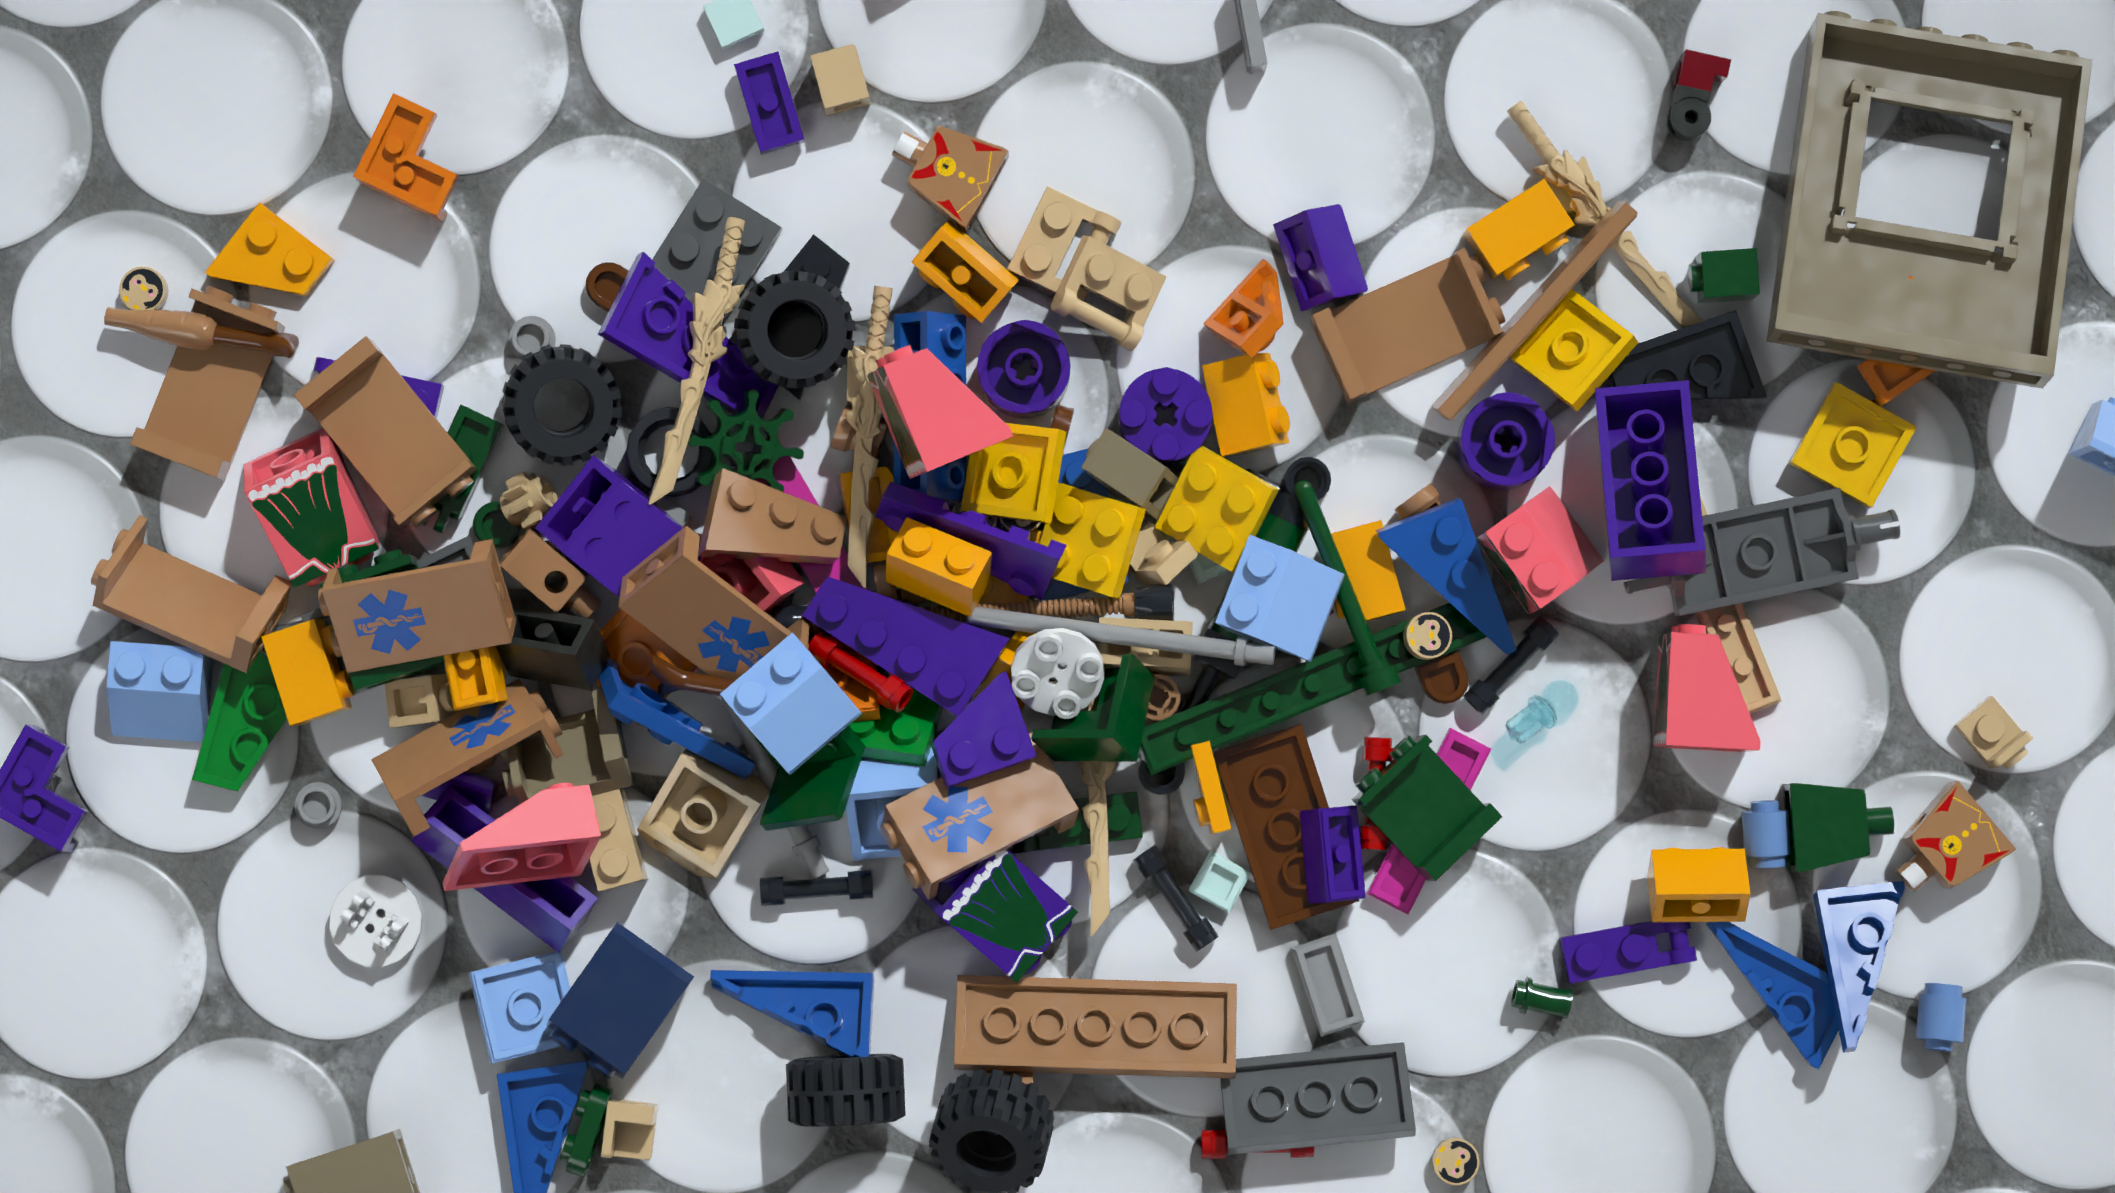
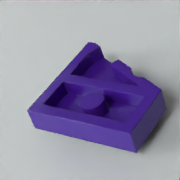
M1006 671L1000 673L930 744L946 789L1036 757Z

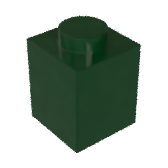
M1757 248L1700 252L1694 258L1695 264H1689L1688 266L1690 292H1697L1698 303L1753 300L1760 294Z

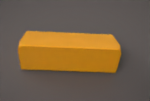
M496 646L443 655L454 711L508 700L500 655Z

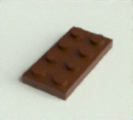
M1302 724L1213 752L1270 930L1358 902L1359 899L1326 903H1309L1300 812L1302 810L1329 808Z

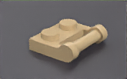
M1047 186L1007 270L1024 280L1056 294L1062 281L1056 275L1082 221L1094 226L1090 237L1104 244H1107L1111 234H1117L1122 222L1107 213L1098 211ZM1080 286L1077 298L1084 301L1088 292Z
M1083 235L1053 298L1051 311L1063 317L1069 314L1117 339L1119 346L1133 351L1142 338L1144 324L1167 276L1090 236ZM1080 286L1128 310L1129 313L1125 322L1078 299L1077 292Z

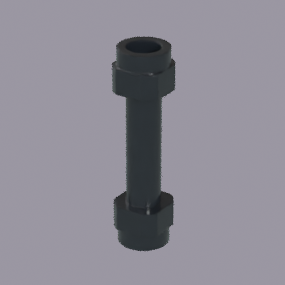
M1538 616L1523 631L1526 637L1516 646L1517 651L1509 653L1484 681L1478 679L1463 695V698L1481 715H1484L1497 702L1499 697L1496 694L1538 650L1545 651L1559 636L1557 630L1543 617Z
M1156 844L1133 859V862L1144 878L1150 877L1181 921L1186 929L1183 934L1196 952L1219 937L1206 917L1200 918L1165 867L1169 863Z
M871 870L850 871L846 877L784 881V876L760 878L762 906L786 904L787 899L842 895H849L850 900L873 898Z

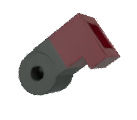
M1688 49L1681 54L1667 114V127L1675 138L1681 141H1692L1700 137L1708 129L1711 123V111L1708 102L1713 81L1722 83L1728 77L1731 59Z

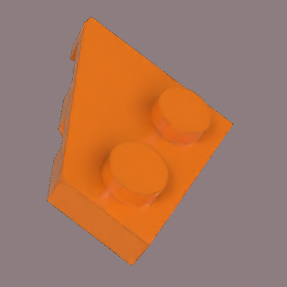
M1264 259L1257 264L1203 323L1214 336L1251 358L1272 343L1275 333L1284 324L1277 272Z

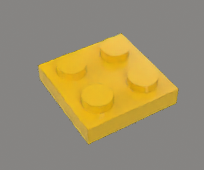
M1571 289L1509 359L1578 412L1595 393V388H1599L1639 342L1632 333Z
M1834 382L1788 464L1833 489L1840 488L1842 494L1870 509L1876 502L1917 427L1842 384Z
M1006 423L1010 427L1013 437L970 454L960 511L968 512L971 510L985 516L1051 524L1067 432L1054 428Z
M1201 445L1190 455L1155 528L1177 541L1188 540L1196 552L1227 570L1235 572L1249 535L1256 536L1279 489Z
M1058 482L1051 524L1045 523L1039 543L1048 547L1052 539L1067 545L1053 579L1120 599L1146 509Z

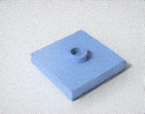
M555 951L469 972L490 1064L560 1047L549 1036L553 1030L546 1026V1024L570 990L562 952L558 953Z

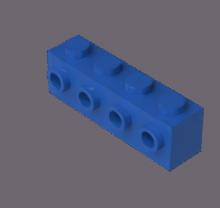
M933 311L894 314V351L908 345L911 346L913 353L927 348L966 385L965 315ZM894 442V483L946 502L962 501L966 481V456L910 479Z

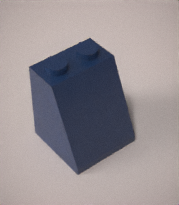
M617 922L548 1019L546 1026L553 1030L549 1036L570 1052H573L577 1047L589 1055L591 1059L588 1064L606 1078L611 1079L615 1074L623 1079L687 990L694 976Z

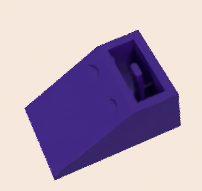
M593 455L535 528L566 556L620 598L622 577L684 527L655 502L649 505L650 498L618 470Z

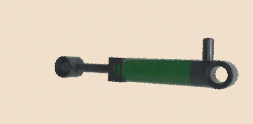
M1303 457L1294 461L1285 472L1280 483L1250 468L1245 469L1279 489L1255 537L1298 552L1309 527L1294 492V477L1298 471L1304 469L1312 470L1317 474L1319 488L1315 494L1321 506L1331 485L1330 471L1322 461L1313 457ZM1228 588L1203 637L1237 641L1238 637H1242L1224 630L1215 623ZM1193 655L1192 659L1204 664V667L1181 712L1207 702L1220 674L1222 673L1234 679L1241 666L1234 665V660ZM1142 759L1138 767L1139 781L1150 793L1157 795L1170 794L1183 783L1185 776L1184 763L1173 766L1175 772L1173 779L1170 783L1160 786L1150 780Z

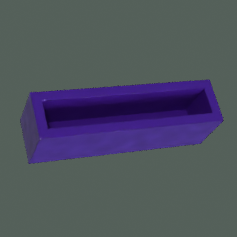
M449 786L424 814L430 828L413 836L412 842L449 869L460 842L495 820ZM571 877L474 888L558 953L564 949L585 924L598 900L595 895Z

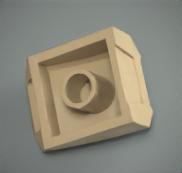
M686 748L678 758L637 831L650 847L696 876L716 880L770 791L760 777L750 773L745 780Z

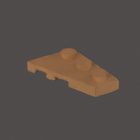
M723 468L714 478L698 556L714 557L716 554L736 555V559L752 560L756 556L777 557L780 561L832 564L840 557L847 517Z

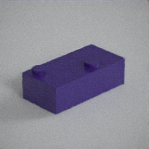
M1689 380L1595 388L1611 581L1706 573V549Z

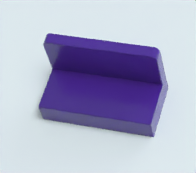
M1340 204L1308 209L1273 224L1301 312L1315 309L1339 298L1358 295L1368 290Z

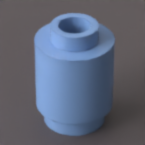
M1778 800L1750 802L1751 810L1742 811L1743 847L1745 849V856L1749 857V867L1777 868L1787 866L1786 855L1791 854L1789 810L1779 809Z
M1925 983L1924 994H1919L1916 1039L1925 1041L1924 1049L1953 1052V1043H1963L1966 998H1962V986Z

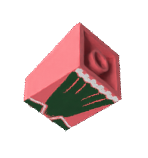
M908 345L886 354L884 357L876 360L878 369L867 375L910 479L1013 437L1010 427L927 348L913 353L911 346Z
M324 428L243 464L244 492L294 588L304 583L307 586L319 584L326 579L328 569L339 568L346 564L360 565L372 558L374 551L379 549L378 534L337 444Z
M1551 486L1476 538L1480 549L1528 615L1543 608L1604 561Z
M1678 624V626L1671 627L1670 633L1659 636L1654 747L1731 752L1759 751L1760 738L1719 635L1706 634L1705 625Z

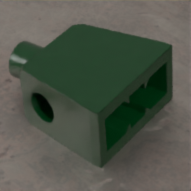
M1802 783L1782 784L1784 809L1789 810L1791 854L1788 855L1789 872H1805L1869 856V836L1894 834L1892 808H1867L1865 790Z

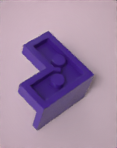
M25 724L0 769V818L60 852H72L76 845L72 838L85 817L87 810L48 789L51 780L70 747L45 734L44 729L35 725Z

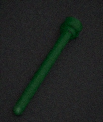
M1305 480L1299 481L1294 487V492L1322 562L1325 566L1345 575L1337 594V599L1365 666L1360 668L1364 676L1360 678L1366 696L1401 683L1395 665L1389 666L1387 658L1382 659L1312 485Z

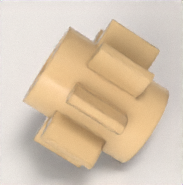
M523 471L505 481L509 490L503 492V495L500 497V507L511 525L515 527L521 525L524 530L531 527L535 531L537 530L535 527L558 500L553 485L546 477H536L535 473L527 476Z

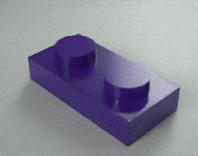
M779 52L734 64L761 155L805 142Z

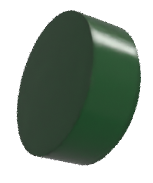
M490 502L483 505L474 516L473 531L479 541L493 539L495 549L510 546L520 534L521 525L515 527L507 521L501 510L500 502Z

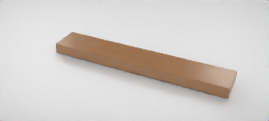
M1617 201L1502 327L1503 332L1491 339L1431 407L1443 418L1453 420L1634 221L1638 212L1627 202Z

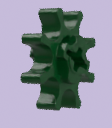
M751 388L744 390L745 404L743 409L736 415L728 416L723 412L717 400L708 399L705 402V407L715 415L717 419L716 429L712 435L704 438L690 434L687 444L693 447L706 446L712 453L711 466L696 476L697 483L708 486L715 475L724 468L752 480L762 478L769 487L784 492V486L776 481L773 476L772 468L774 463L783 456H790L795 459H802L804 456L802 449L797 447L784 448L777 439L779 427L782 423L794 417L793 411L781 408L773 418L762 420L758 416L755 406L759 392ZM760 428L764 431L766 439L760 433ZM747 439V441L754 443L753 451H746L743 457L742 453L735 451V446L737 442L741 443ZM723 455L728 458L730 467L726 464Z

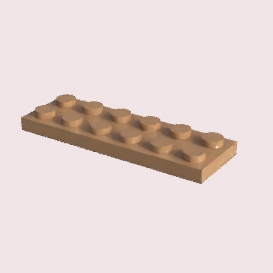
M957 975L954 1070L984 1069V1071H993V1069L1007 1072L1235 1079L1237 984L1021 977L1018 982H1015L1008 976Z

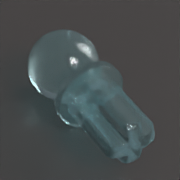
M1555 680L1545 687L1542 697L1533 695L1529 698L1528 706L1506 722L1505 727L1510 739L1517 741L1519 744L1525 743L1543 728H1553L1557 724V716L1564 717L1571 714L1579 703V694L1575 686L1566 680Z

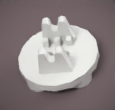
M1065 628L1044 629L1029 636L1015 652L1011 664L1013 692L1021 701L1035 711L1052 716L1057 715L1063 719L1073 718L1099 694L1104 681L1103 658L1096 645L1079 632ZM1063 662L1066 665L1061 667L1058 664ZM1051 677H1055L1057 680L1050 681L1049 679Z
M367 875L351 881L337 894L330 910L329 929L335 946L347 959L364 967H386L401 961L415 948L422 932L424 912L419 905L416 895L403 882L387 875ZM380 909L385 911L383 918L378 916V910ZM369 924L374 926V932L372 933L367 931Z

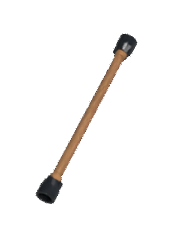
M1172 584L1135 587L1134 593H1123L1120 599H1112L1108 596L1107 599L1105 597H1101V599L1096 597L1095 600L1091 597L1089 600L1087 598L1083 600L1078 598L1077 601L1073 598L1071 601L1070 599L1065 601L1060 599L1059 602L1055 599L1053 602L1052 600H1048V602L1042 600V603L1038 600L1036 603L1030 601V604L1028 601H1025L1024 604L1020 601L1018 604L1016 602H1012V604L1007 602L1005 605L1002 602L1000 605L998 603L994 605L989 603L987 606L984 603L982 606L981 604L976 606L1059 617L1060 615L1061 618H1064L1065 615L1067 617H1071V615L1076 617L1077 614L1079 617H1082L1083 614L1084 616L1089 614L1094 616L1095 613L1097 616H1100L1101 613L1102 615L1107 613L1112 615L1113 612L1117 615L1120 612L1124 616H1136V619L1174 621ZM775 606L772 609V618L787 629L802 617L808 606ZM932 606L929 609L923 607L925 610L967 623V615L948 607L941 606L940 608L936 606L935 609ZM810 621L808 639H812L814 634L820 631L824 632L825 630Z

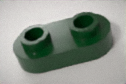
M595 1083L592 1091L583 1089L575 1112V1116L582 1118L577 1135L568 1134L560 1156L561 1161L567 1162V1173L582 1178L585 1177L606 1118L608 1101L613 1096V1088Z

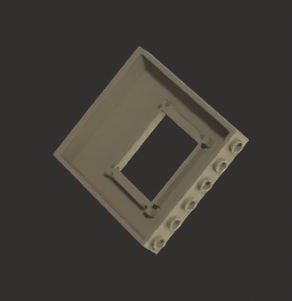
M1829 11L1824 14L1818 13L1809 29L1766 342L2043 389L2054 376L2092 59L2081 58L2076 52L2070 50H2055L2053 52L2033 50V46L2023 42H2011L2006 45L1988 42V39L1984 36L1976 34H1966L1961 37L1942 34L1941 30L1934 27L1924 26L1916 29L1898 27L1895 22L1887 19H1873L1870 22L1851 19L1849 14L1840 11ZM1871 101L2012 125L1997 241L1855 217ZM1847 223L1856 224L1853 228L1847 227ZM1995 248L2003 249L2000 253L1994 252Z

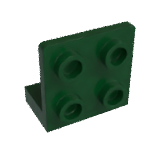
M849 725L791 775L755 737L778 766L760 820V825L765 831L837 821L843 817L866 747Z

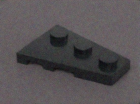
M813 234L784 272L802 271L819 275L827 279L830 284L836 285L841 291L850 268V263ZM788 302L779 306L770 316L767 327L768 338L772 346L779 353L788 357H801L810 353L817 346L822 331L818 314L813 308L802 302ZM735 331V333L731 336V338L729 339L733 344L736 343V341H735V338H737V332H736V331ZM783 387L799 401L801 400L805 387L797 389Z
M1736 310L1638 343L1610 374L1613 387L1689 380L1691 400L1765 399L1767 397Z

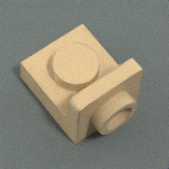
M1145 522L1141 526L1129 568L1142 585H1167L1198 556V553L1188 540L1167 541L1160 530L1155 528L1153 522Z
M447 674L400 679L385 684L390 728L440 722L460 711H454Z
M1988 696L1954 725L1988 768H1998L2002 764L2006 769L2011 768L2028 754V750L2024 746L2033 739L2028 731H2022L1993 696Z

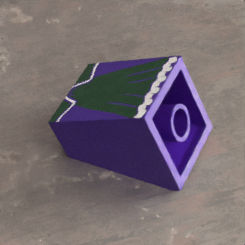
M1007 849L939 882L937 895L929 900L921 887L912 889L939 917L1015 982H1018L1023 975L1031 973L1038 966L1042 957L1041 954L1054 940L1061 938L1067 933L1071 927L1072 919L1078 913L1076 909Z

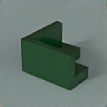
M1123 654L1120 669H1105L1104 681L1096 711H1080L1077 716L1070 719H1063L1054 715L1051 729H1034L1031 740L1053 761L1137 762L1155 676L1134 654Z

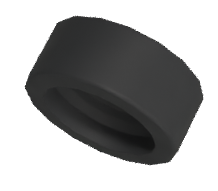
M665 407L649 412L637 421L628 436L626 455L630 470L638 481L651 491L653 490L657 475L646 464L644 456L645 443L651 433L659 427L675 425L679 408ZM696 416L691 431L692 435L700 438L712 435L703 421ZM698 446V461L694 468L684 477L677 478L673 490L665 496L677 497L689 494L701 486V484L697 483L696 476L711 466L712 453L710 449L706 446Z

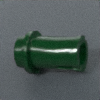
M1526 977L1525 981L1516 980L1512 993L1511 1007L1519 1008L1520 1014H1526L1527 1010L1567 1019L1572 1005L1573 992L1571 989H1561L1533 983L1531 977Z

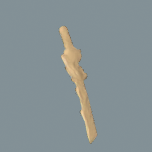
M1519 101L1507 110V113L1516 122L1520 131L1525 135L1532 147H1534L1536 153L1541 156L1540 158H1542L1545 164L1534 167V172L1542 176V180L1545 179L1548 184L1566 190L1571 197L1569 207L1576 212L1574 219L1576 224L1595 226L1608 212L1610 207H1606L1601 196L1599 181L1595 182L1586 158L1583 156L1576 162L1567 150H1563L1561 156L1558 150L1553 147L1554 145L1550 139L1545 136V132L1537 124L1534 117L1530 115L1531 113H1529L1524 103ZM1624 231L1611 247L1681 327L1702 322L1698 315L1677 293L1668 274L1665 271H1655L1639 252L1637 242L1631 231Z
M727 217L725 233L719 253L720 259L717 263V273H715L714 281L707 280L703 295L697 292L693 293V321L689 322L693 345L688 353L693 363L689 378L681 380V405L674 428L665 434L664 456L649 499V505L673 490L698 412L711 362L727 353V348L723 347L722 344L726 337V333L723 332V327L721 326L724 314L733 311L732 308L741 300L739 295L745 287L744 284L732 286V278L736 268L735 265L745 221L739 218Z
M874 285L865 351L853 345L852 349L854 359L851 362L857 378L861 381L860 393L857 395V398H852V410L845 413L847 421L856 430L851 489L848 567L864 588H866L867 545L875 514L868 507L870 480L874 476L879 461L872 455L873 438L881 432L879 423L883 414L867 375L878 369L876 360L883 357V344L886 337L885 330H887L888 324L887 316L889 317V305L893 288Z
M1097 695L1087 707L1080 711H1096L1099 696ZM1078 761L1083 773L1081 782L1088 786L1089 803L1082 808L1085 822L1090 829L1091 855L1084 862L1091 893V937L1110 915L1108 820L1105 780L1116 769V762Z

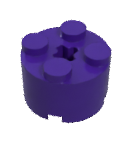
M1021 320L1004 325L988 336L979 352L977 371L982 393L993 407L1008 416L1033 418L1046 414L1061 401L1070 381L1071 364L1064 343L1056 332L1039 322ZM1024 359H1029L1032 361V370L1037 373L1035 376L1027 375L1024 381L1017 379V372L1011 368L1012 365H1021Z
M1164 367L1140 375L1126 389L1119 408V429L1123 439L1159 463L1171 465L1189 459L1190 455L1204 444L1211 428L1213 413L1206 390L1194 377L1183 371ZM1158 407L1164 411L1170 407L1174 409L1173 420L1176 424L1172 427L1167 423L1162 424L1160 427L1156 425L1157 412L1155 409Z
M1498 393L1479 402L1465 416L1457 434V453L1465 473L1479 484L1497 490L1514 489L1531 481L1549 463L1555 445L1554 428L1545 412L1531 398L1518 393ZM1503 430L1509 432L1510 440L1516 441V446H1512L1506 453L1501 451L1500 444L1494 442V438L1499 437Z

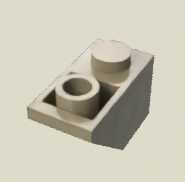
M1105 428L1100 438L1090 445L1086 454V460L1081 467L1116 498L1125 503L1145 508V514L1156 520L1159 519L1179 479L1166 466Z

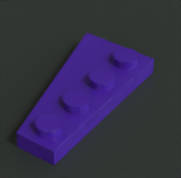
M645 252L637 254L598 335L681 383V380L689 378L693 363L688 355L693 345L689 322L693 321V304L684 296L686 292L673 279L668 280L654 267L655 262ZM725 337L722 344L723 347L727 348V353L711 362L702 396L706 399L717 400L723 409L736 415L743 409L745 404L744 390L747 388L757 390L759 397L755 405L756 412L763 420L779 385L772 384L756 375L753 369L747 366L742 359L743 355L740 349L737 348L736 343L733 344Z
M893 482L889 483L884 492L875 516L896 532H899L903 522L908 517L992 552L990 575L1008 583L1015 592L1024 596H1033L1039 600H1042L1067 546L1052 539L1048 547L1030 541L1029 531L1013 525L1009 532L991 527L987 523L985 515L971 510L955 514L949 511L946 501Z
M828 576L802 615L886 671L896 675L957 717L968 706L1010 641V638Z

